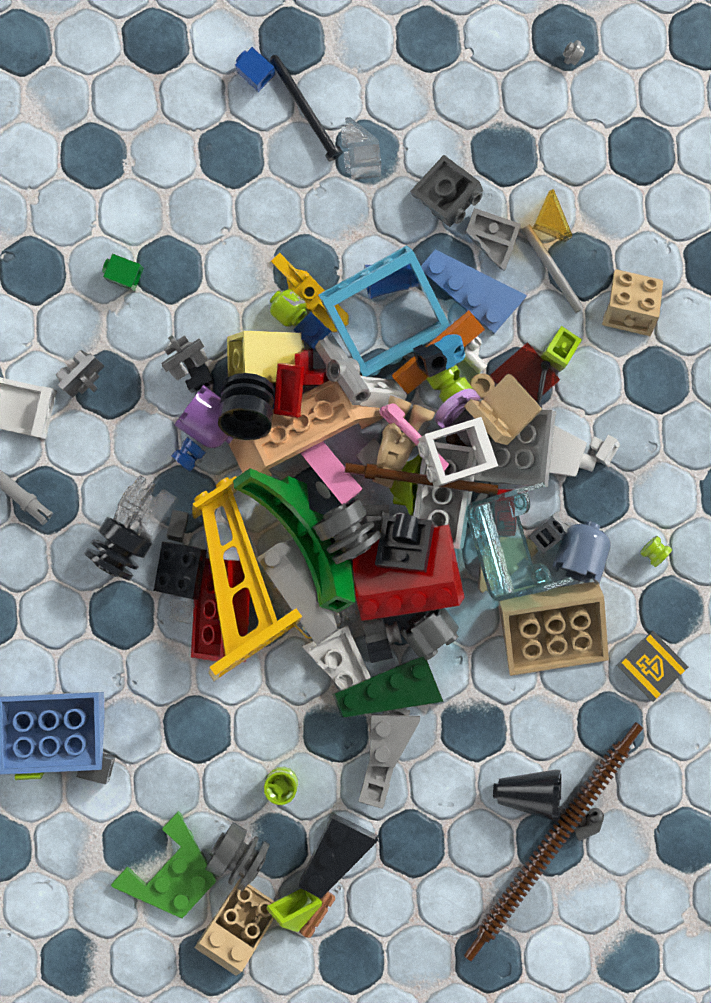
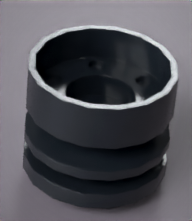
M239 373L227 377L222 384L218 416L220 430L226 435L240 440H257L265 437L271 431L275 396L273 384L265 377L251 373Z
M106 517L98 530L106 538V541L101 542L93 539L91 544L100 551L97 552L87 548L84 554L106 573L130 581L133 574L125 567L127 566L134 570H137L139 567L131 559L132 555L144 558L153 543L126 525Z

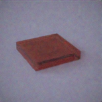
M527 342L489 376L498 385L507 374L512 375L536 401L542 373L540 364L544 360ZM551 368L547 370L542 395L560 381Z

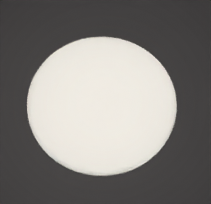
M316 482V489L324 498H330L328 488L322 482Z

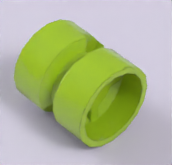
M456 364L426 379L434 390L440 391L439 398L443 403L464 389H473L465 377L459 376L460 370Z
M277 767L268 774L264 785V793L271 803L285 805L293 800L298 788V778L295 772L287 767Z

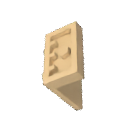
M616 269L613 273L610 302L604 314L602 325L651 336L660 315L663 280Z
M507 374L481 402L470 399L464 405L474 419L482 417L486 432L496 443L508 445L542 410L538 403L510 374Z

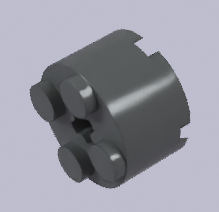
M445 608L419 612L408 621L410 626L407 630L404 627L400 630L401 635L416 655L424 657L425 660L434 657L438 653L437 649L442 645H450L459 637L456 633L459 627Z

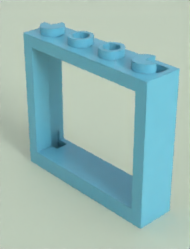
M407 245L318 295L351 358L358 361L360 374L365 377L375 376L381 371V368L388 364L393 365L400 362L404 355L414 352L413 348L421 344L425 346L424 344L434 340L450 326L413 250ZM410 264L438 322L364 363L334 306Z

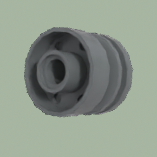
M359 499L353 500L346 505L345 503L338 505L324 514L323 519L313 526L321 541L334 539L335 542L327 549L328 553L338 549L341 550L332 558L335 564L356 558L370 549L373 543L381 537L378 530L366 534V532L374 527L373 522L360 524L359 521L364 518L367 512Z
M233 822L227 832H222L209 854L212 857L205 869L219 878L229 869L232 872L228 883L232 885L237 876H240L242 878L237 889L244 891L246 886L256 878L262 868L270 844L264 841L259 849L256 850L254 847L259 837L255 836L246 844L244 839L247 830Z

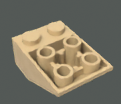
M241 878L237 881L194 947L235 976L243 971L274 920V917L268 912L267 906L275 901L250 884L246 886L244 891L237 889Z

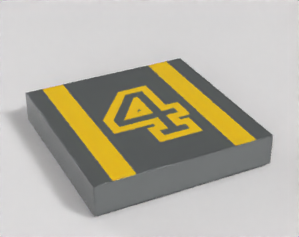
M651 631L616 665L652 702L689 668L654 631Z

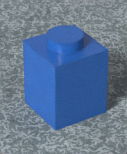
M253 47L248 51L244 50L236 59L235 67L237 73L258 93L275 76L274 66Z

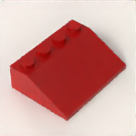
M449 524L434 527L426 573L377 567L375 560L379 539L373 543L370 549L352 559L355 594L361 621L460 606L465 598Z

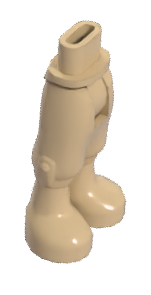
M390 395L388 405L396 404L405 413L403 416L405 419L412 403ZM414 404L408 423L418 432L424 422L433 419L435 412ZM388 423L382 431L383 438L376 465L378 468L401 471L416 445L404 432H401V429L395 423ZM376 477L375 480H372L389 488H392L394 480Z

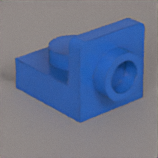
M312 312L293 329L295 333H301V339L314 352L317 350L315 346L319 340L332 335V331Z

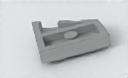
M474 208L465 234L501 270L505 271L521 224Z

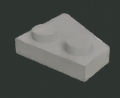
M371 714L369 766L395 767L420 722V716Z

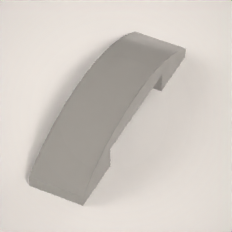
M401 708L384 711L383 714L409 715L410 710ZM368 763L358 802L383 809L394 767L369 766Z

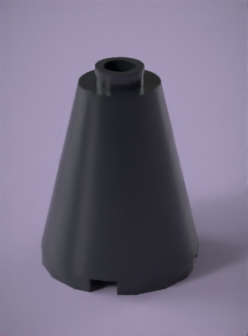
M555 769L499 778L498 783L493 785V798L497 799L500 805L552 821H559L560 808L558 806L560 805L562 789L561 770Z

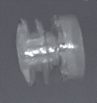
M140 475L122 495L113 520L121 523L127 517L124 527L127 529L138 521L139 525L136 534L152 542L171 516L172 510H174L178 502V497L165 489L159 492L156 497L153 496L156 484L151 482L144 489L147 478Z

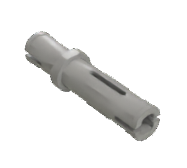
M0 470V489L19 504L21 510L27 511L40 524H46L48 521L39 512L48 519L52 517L53 512L42 505L34 494L25 491Z

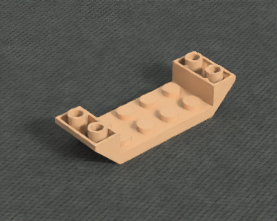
M329 380L302 394L300 417L276 415L273 409L271 431L265 437L257 440L234 438L229 446L242 473L251 468L271 477L270 468L359 423L361 429H364L383 419V417L380 415V408L352 405L338 382Z

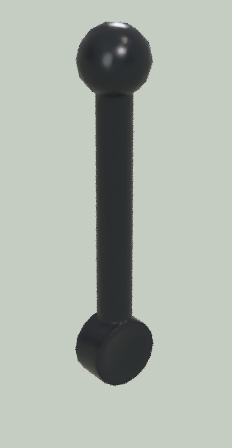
M543 361L540 364L542 373L536 402L541 408L546 373L551 367L549 361Z

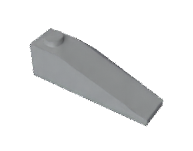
M294 540L277 543L257 557V560L292 610L297 608L302 615L300 622L316 645L338 631L333 611L319 606L311 571Z

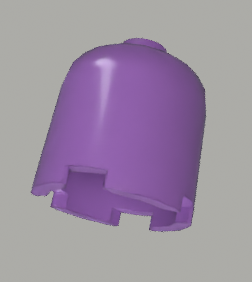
M203 385L174 425L208 448L220 447L225 441L230 444L234 439L222 432L218 426L221 398Z

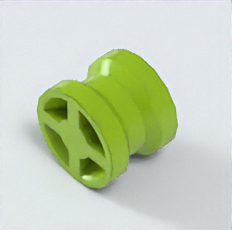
M656 535L642 548L640 554L643 557H648L651 560V564L657 567L667 558L672 549L669 546H664L661 543V538Z

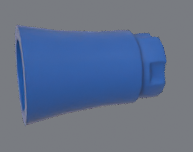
M410 264L368 286L366 290L368 298L373 299L385 294L418 287L419 282Z

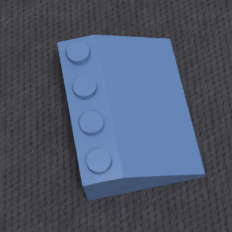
M104 692L0 697V775L102 770L105 721Z

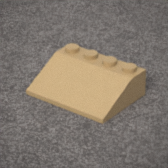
M589 582L498 597L510 676L609 660L605 601L600 585Z

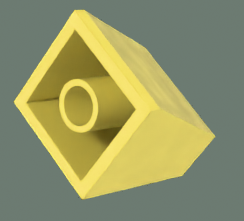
M242 331L228 336V377L239 373L257 374L265 377L273 386H276L277 363L295 365V353L304 350L301 333Z

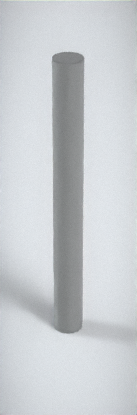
M529 224L522 229L523 233L575 313L584 308L531 225Z

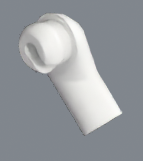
M476 337L464 347V360L477 374H480L487 367L479 358L481 346L479 337Z

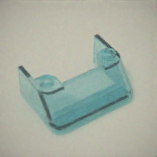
M545 482L478 500L467 506L466 515L489 595L496 601L544 592L573 582L572 577L553 581L551 572L546 565L532 563L519 516L526 514L530 509L528 492L546 487Z

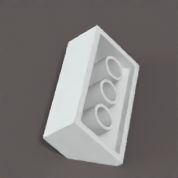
M434 442L437 452L449 463L444 471L445 476L476 466L477 460L472 447ZM422 458L420 474L426 475L427 465L425 459ZM475 475L460 480L474 482ZM418 484L413 516L418 519L433 520L435 523L434 527L449 524L454 548L463 549L472 492L443 487L434 488V486Z

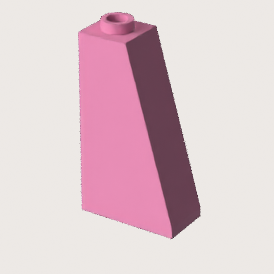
M324 441L300 453L341 504H347L363 490L351 474L344 473L345 467Z

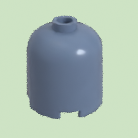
M586 521L585 525L575 524L570 526L561 541L551 568L556 572L559 571V568L567 571L565 576L584 583H589L590 579H593L594 583L599 585L610 551L611 542L605 532L599 530L600 525L594 522Z

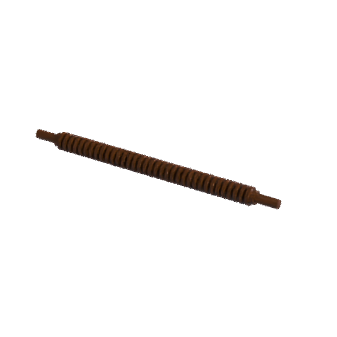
M637 722L633 724L621 742L618 740L616 744H612L611 747L615 750L609 749L607 751L611 756L609 757L606 754L603 756L607 761L600 760L603 766L597 765L595 767L599 772L592 771V774L595 775L594 778L589 775L588 779L591 783L585 781L584 784L587 788L583 786L580 788L583 794L578 791L576 795L580 798L573 797L572 800L575 804L572 802L568 804L572 809L570 810L567 807L564 809L568 814L566 815L562 812L560 816L563 820L559 818V821H557L560 825L554 823L553 827L556 830L550 828L549 833L552 836L546 834L545 838L548 841L544 839L541 841L544 847L540 844L537 846L540 852L537 850L533 851L536 857L531 855L529 859L532 862L528 860L525 862L528 868L523 865L521 869L524 873L519 871L517 873L519 877L515 876L513 879L516 883L511 881L509 884L513 889L510 887L505 889L507 893L503 892V898L500 897L498 899L500 904H494L497 910L491 908V914L488 913L486 915L487 919L482 921L484 925L480 924L478 926V936L464 954L469 961L475 958L486 942L489 943L491 939L494 940L496 938L495 934L498 935L500 932L498 928L502 929L504 927L502 923L506 924L508 922L507 918L512 916L510 912L514 913L516 911L514 907H519L520 904L517 901L522 902L524 900L520 895L526 897V891L530 892L532 889L529 885L534 886L536 884L532 879L538 881L539 877L536 873L540 876L543 874L540 868L546 870L547 866L544 863L550 865L551 861L548 857L553 860L555 856L552 852L558 854L559 851L556 847L559 849L563 847L559 842L561 841L565 844L567 840L564 836L567 838L571 836L567 831L571 833L575 831L571 827L573 825L577 828L578 823L575 820L581 822L583 819L579 815L585 817L586 813L583 810L585 809L588 812L590 810L587 804L593 806L594 803L591 799L595 801L598 799L595 793L600 796L602 792L598 789L605 790L606 787L603 785V782L608 785L610 782L606 778L608 777L612 780L614 776L610 773L616 774L618 772L614 769L615 766L619 769L622 767L618 762L625 763V760L622 758L623 756L628 759V753L631 750L629 747L643 729Z

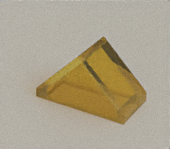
M554 189L549 190L544 199L533 229L566 242L573 235Z

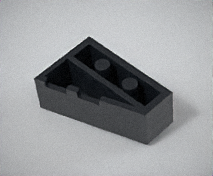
M332 813L299 880L298 887L322 898L378 842V835Z

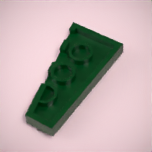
M424 657L414 658L333 693L334 700L343 718L444 702L428 661Z

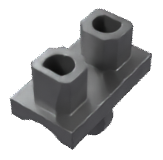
M171 335L168 339L172 344L164 348V351L167 355L175 350L177 353L161 364L166 372L169 371L176 380H179L188 374L182 361L190 357L196 367H199L207 362L208 358L200 338L182 349L181 347L189 342L184 335L176 341L174 336Z
M79 350L73 358L77 366L72 371L64 367L56 373V377L60 382L58 386L72 398L78 392L83 394L88 388L95 392L98 388L93 383L100 377L98 373L105 367L91 353L87 354L83 350Z

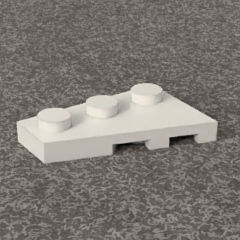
M348 625L338 629L337 632L318 645L311 641L301 646L341 690L371 677Z

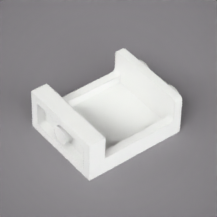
M0 377V429L46 439L57 390Z

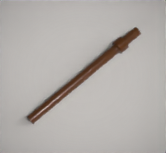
M352 463L345 464L344 473L362 475L365 479L375 480L376 477L434 486L433 482L431 483L425 474L378 468L376 464L366 463V466ZM457 480L439 486L489 495H497L498 485Z

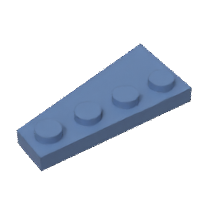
M436 249L421 265L427 278L463 309L469 310L493 334L497 332L527 297V295Z

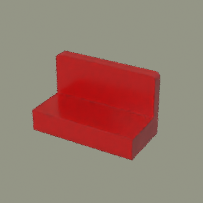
M306 349L295 353V365L305 366L303 385H321L329 381L326 369L313 368V349Z

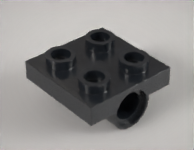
M396 514V517L384 515L375 565L381 568L426 573L435 526L433 520L418 519L408 514Z
M162 541L153 591L199 600L207 550Z

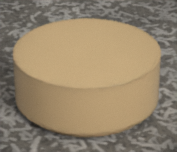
M483 373L475 375L469 383L480 396V399H484L495 388L493 379Z

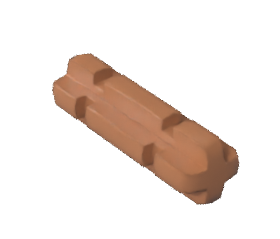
M329 891L320 898L322 906L300 929V933L307 938L312 937L316 929L315 927L319 926L328 912V906L331 907L335 901V896Z

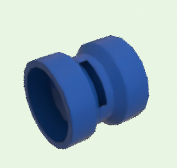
M187 437L182 442L183 446L180 450H175L171 456L190 472L195 467L197 459H202L206 452Z

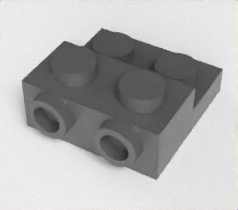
M443 155L410 192L413 197L428 207L433 215L451 227L454 223L459 224L466 215L465 210L471 204L474 206L480 202L484 190L479 180Z

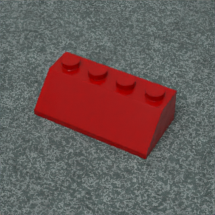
M206 558L199 600L194 599L191 658L217 662L225 657L210 560ZM224 559L229 587L234 588L245 579L240 560ZM247 588L241 589L232 598L237 629L241 637L248 634L250 592Z

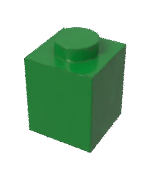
M112 253L111 258L105 260L102 273H104L103 277L107 281L135 291L144 268L139 263Z

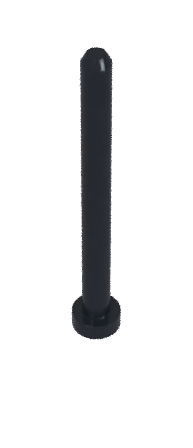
M271 56V64L327 151L325 157L329 162L335 160L343 153L340 146L335 147L279 56Z

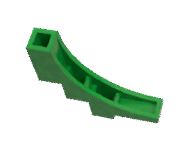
M251 468L233 480L234 489L250 496L264 506L279 520L294 539L311 571L319 606L339 613L354 604L355 594L351 560L335 564L332 558L341 550L338 549L328 553L327 549L332 544L331 539L321 541L313 529V526L323 519V514L309 509L307 483L290 476L280 481Z

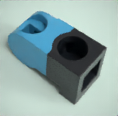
M456 334L444 336L440 341L427 347L421 344L413 348L417 367L429 378L455 366V364L465 358L462 338Z

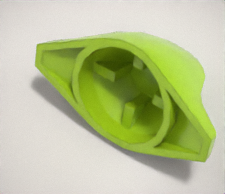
M420 454L407 461L401 471L420 474L422 462ZM394 480L392 488H389L393 494V504L406 506L409 514L413 516L418 484Z

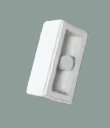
M361 376L371 393L368 400L360 404L361 406L381 408L388 405L390 395L405 400L407 397L405 391L395 380Z

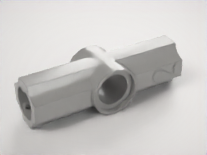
M326 336L324 339L319 340L315 347L326 364L328 379L332 382H338L352 405H360L368 400L371 393L360 376L358 361L347 357L334 336Z

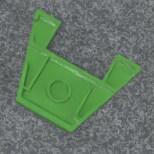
M177 811L162 828L180 846L176 853L148 883H145L127 866L112 882L111 886L183 919L215 884L217 878L205 869L208 861L195 842L194 836L184 822L182 814Z

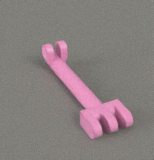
M394 403L381 407L379 410L380 415L389 424L395 423L417 446L419 443L418 439L422 436L403 418L405 413ZM438 453L443 470L445 471L449 463Z

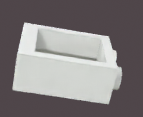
M482 417L425 434L418 439V451L420 456L425 459L427 465L426 475L431 483L433 482L434 488L491 470L498 466ZM466 430L478 466L445 476L433 440Z

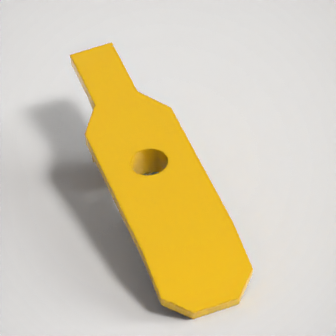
M281 253L276 255L271 262L286 277L288 288L306 302V308L332 332H337L318 296L325 290L307 271L294 268ZM308 288L314 290V295L311 297L305 295V291ZM336 304L334 307L346 327L349 324V315Z

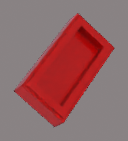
M277 363L274 414L295 418L301 416L305 366Z

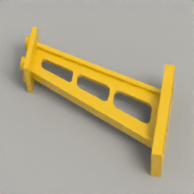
M236 476L231 479L226 477L215 485L216 489L210 493L204 491L196 496L192 506V516L194 519L200 515L203 518L225 657L209 667L208 674L213 681H216L294 628L302 618V615L296 608L277 621L234 497V493L237 490L234 489L233 480ZM219 507L224 508L233 537L224 546L220 543L215 518V510ZM231 547H235L245 576L244 581L234 588L229 587L223 559L224 553ZM247 588L258 618V626L246 636L241 637L237 629L232 598L238 591Z

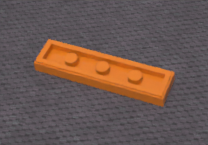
M468 310L427 346L440 341L444 336L456 334L461 336L463 346L465 347L485 329ZM415 356L391 375L407 394L428 378L417 367Z

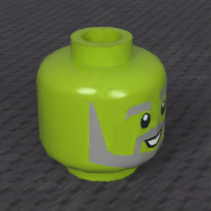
M291 289L284 290L283 292L277 291L270 299L271 315L285 327L297 326L307 315L306 302Z

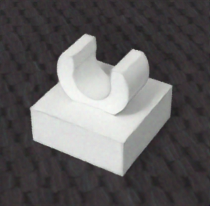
M608 435L605 441L594 437L589 446L598 452L596 454L598 461L608 466L620 444L616 438Z

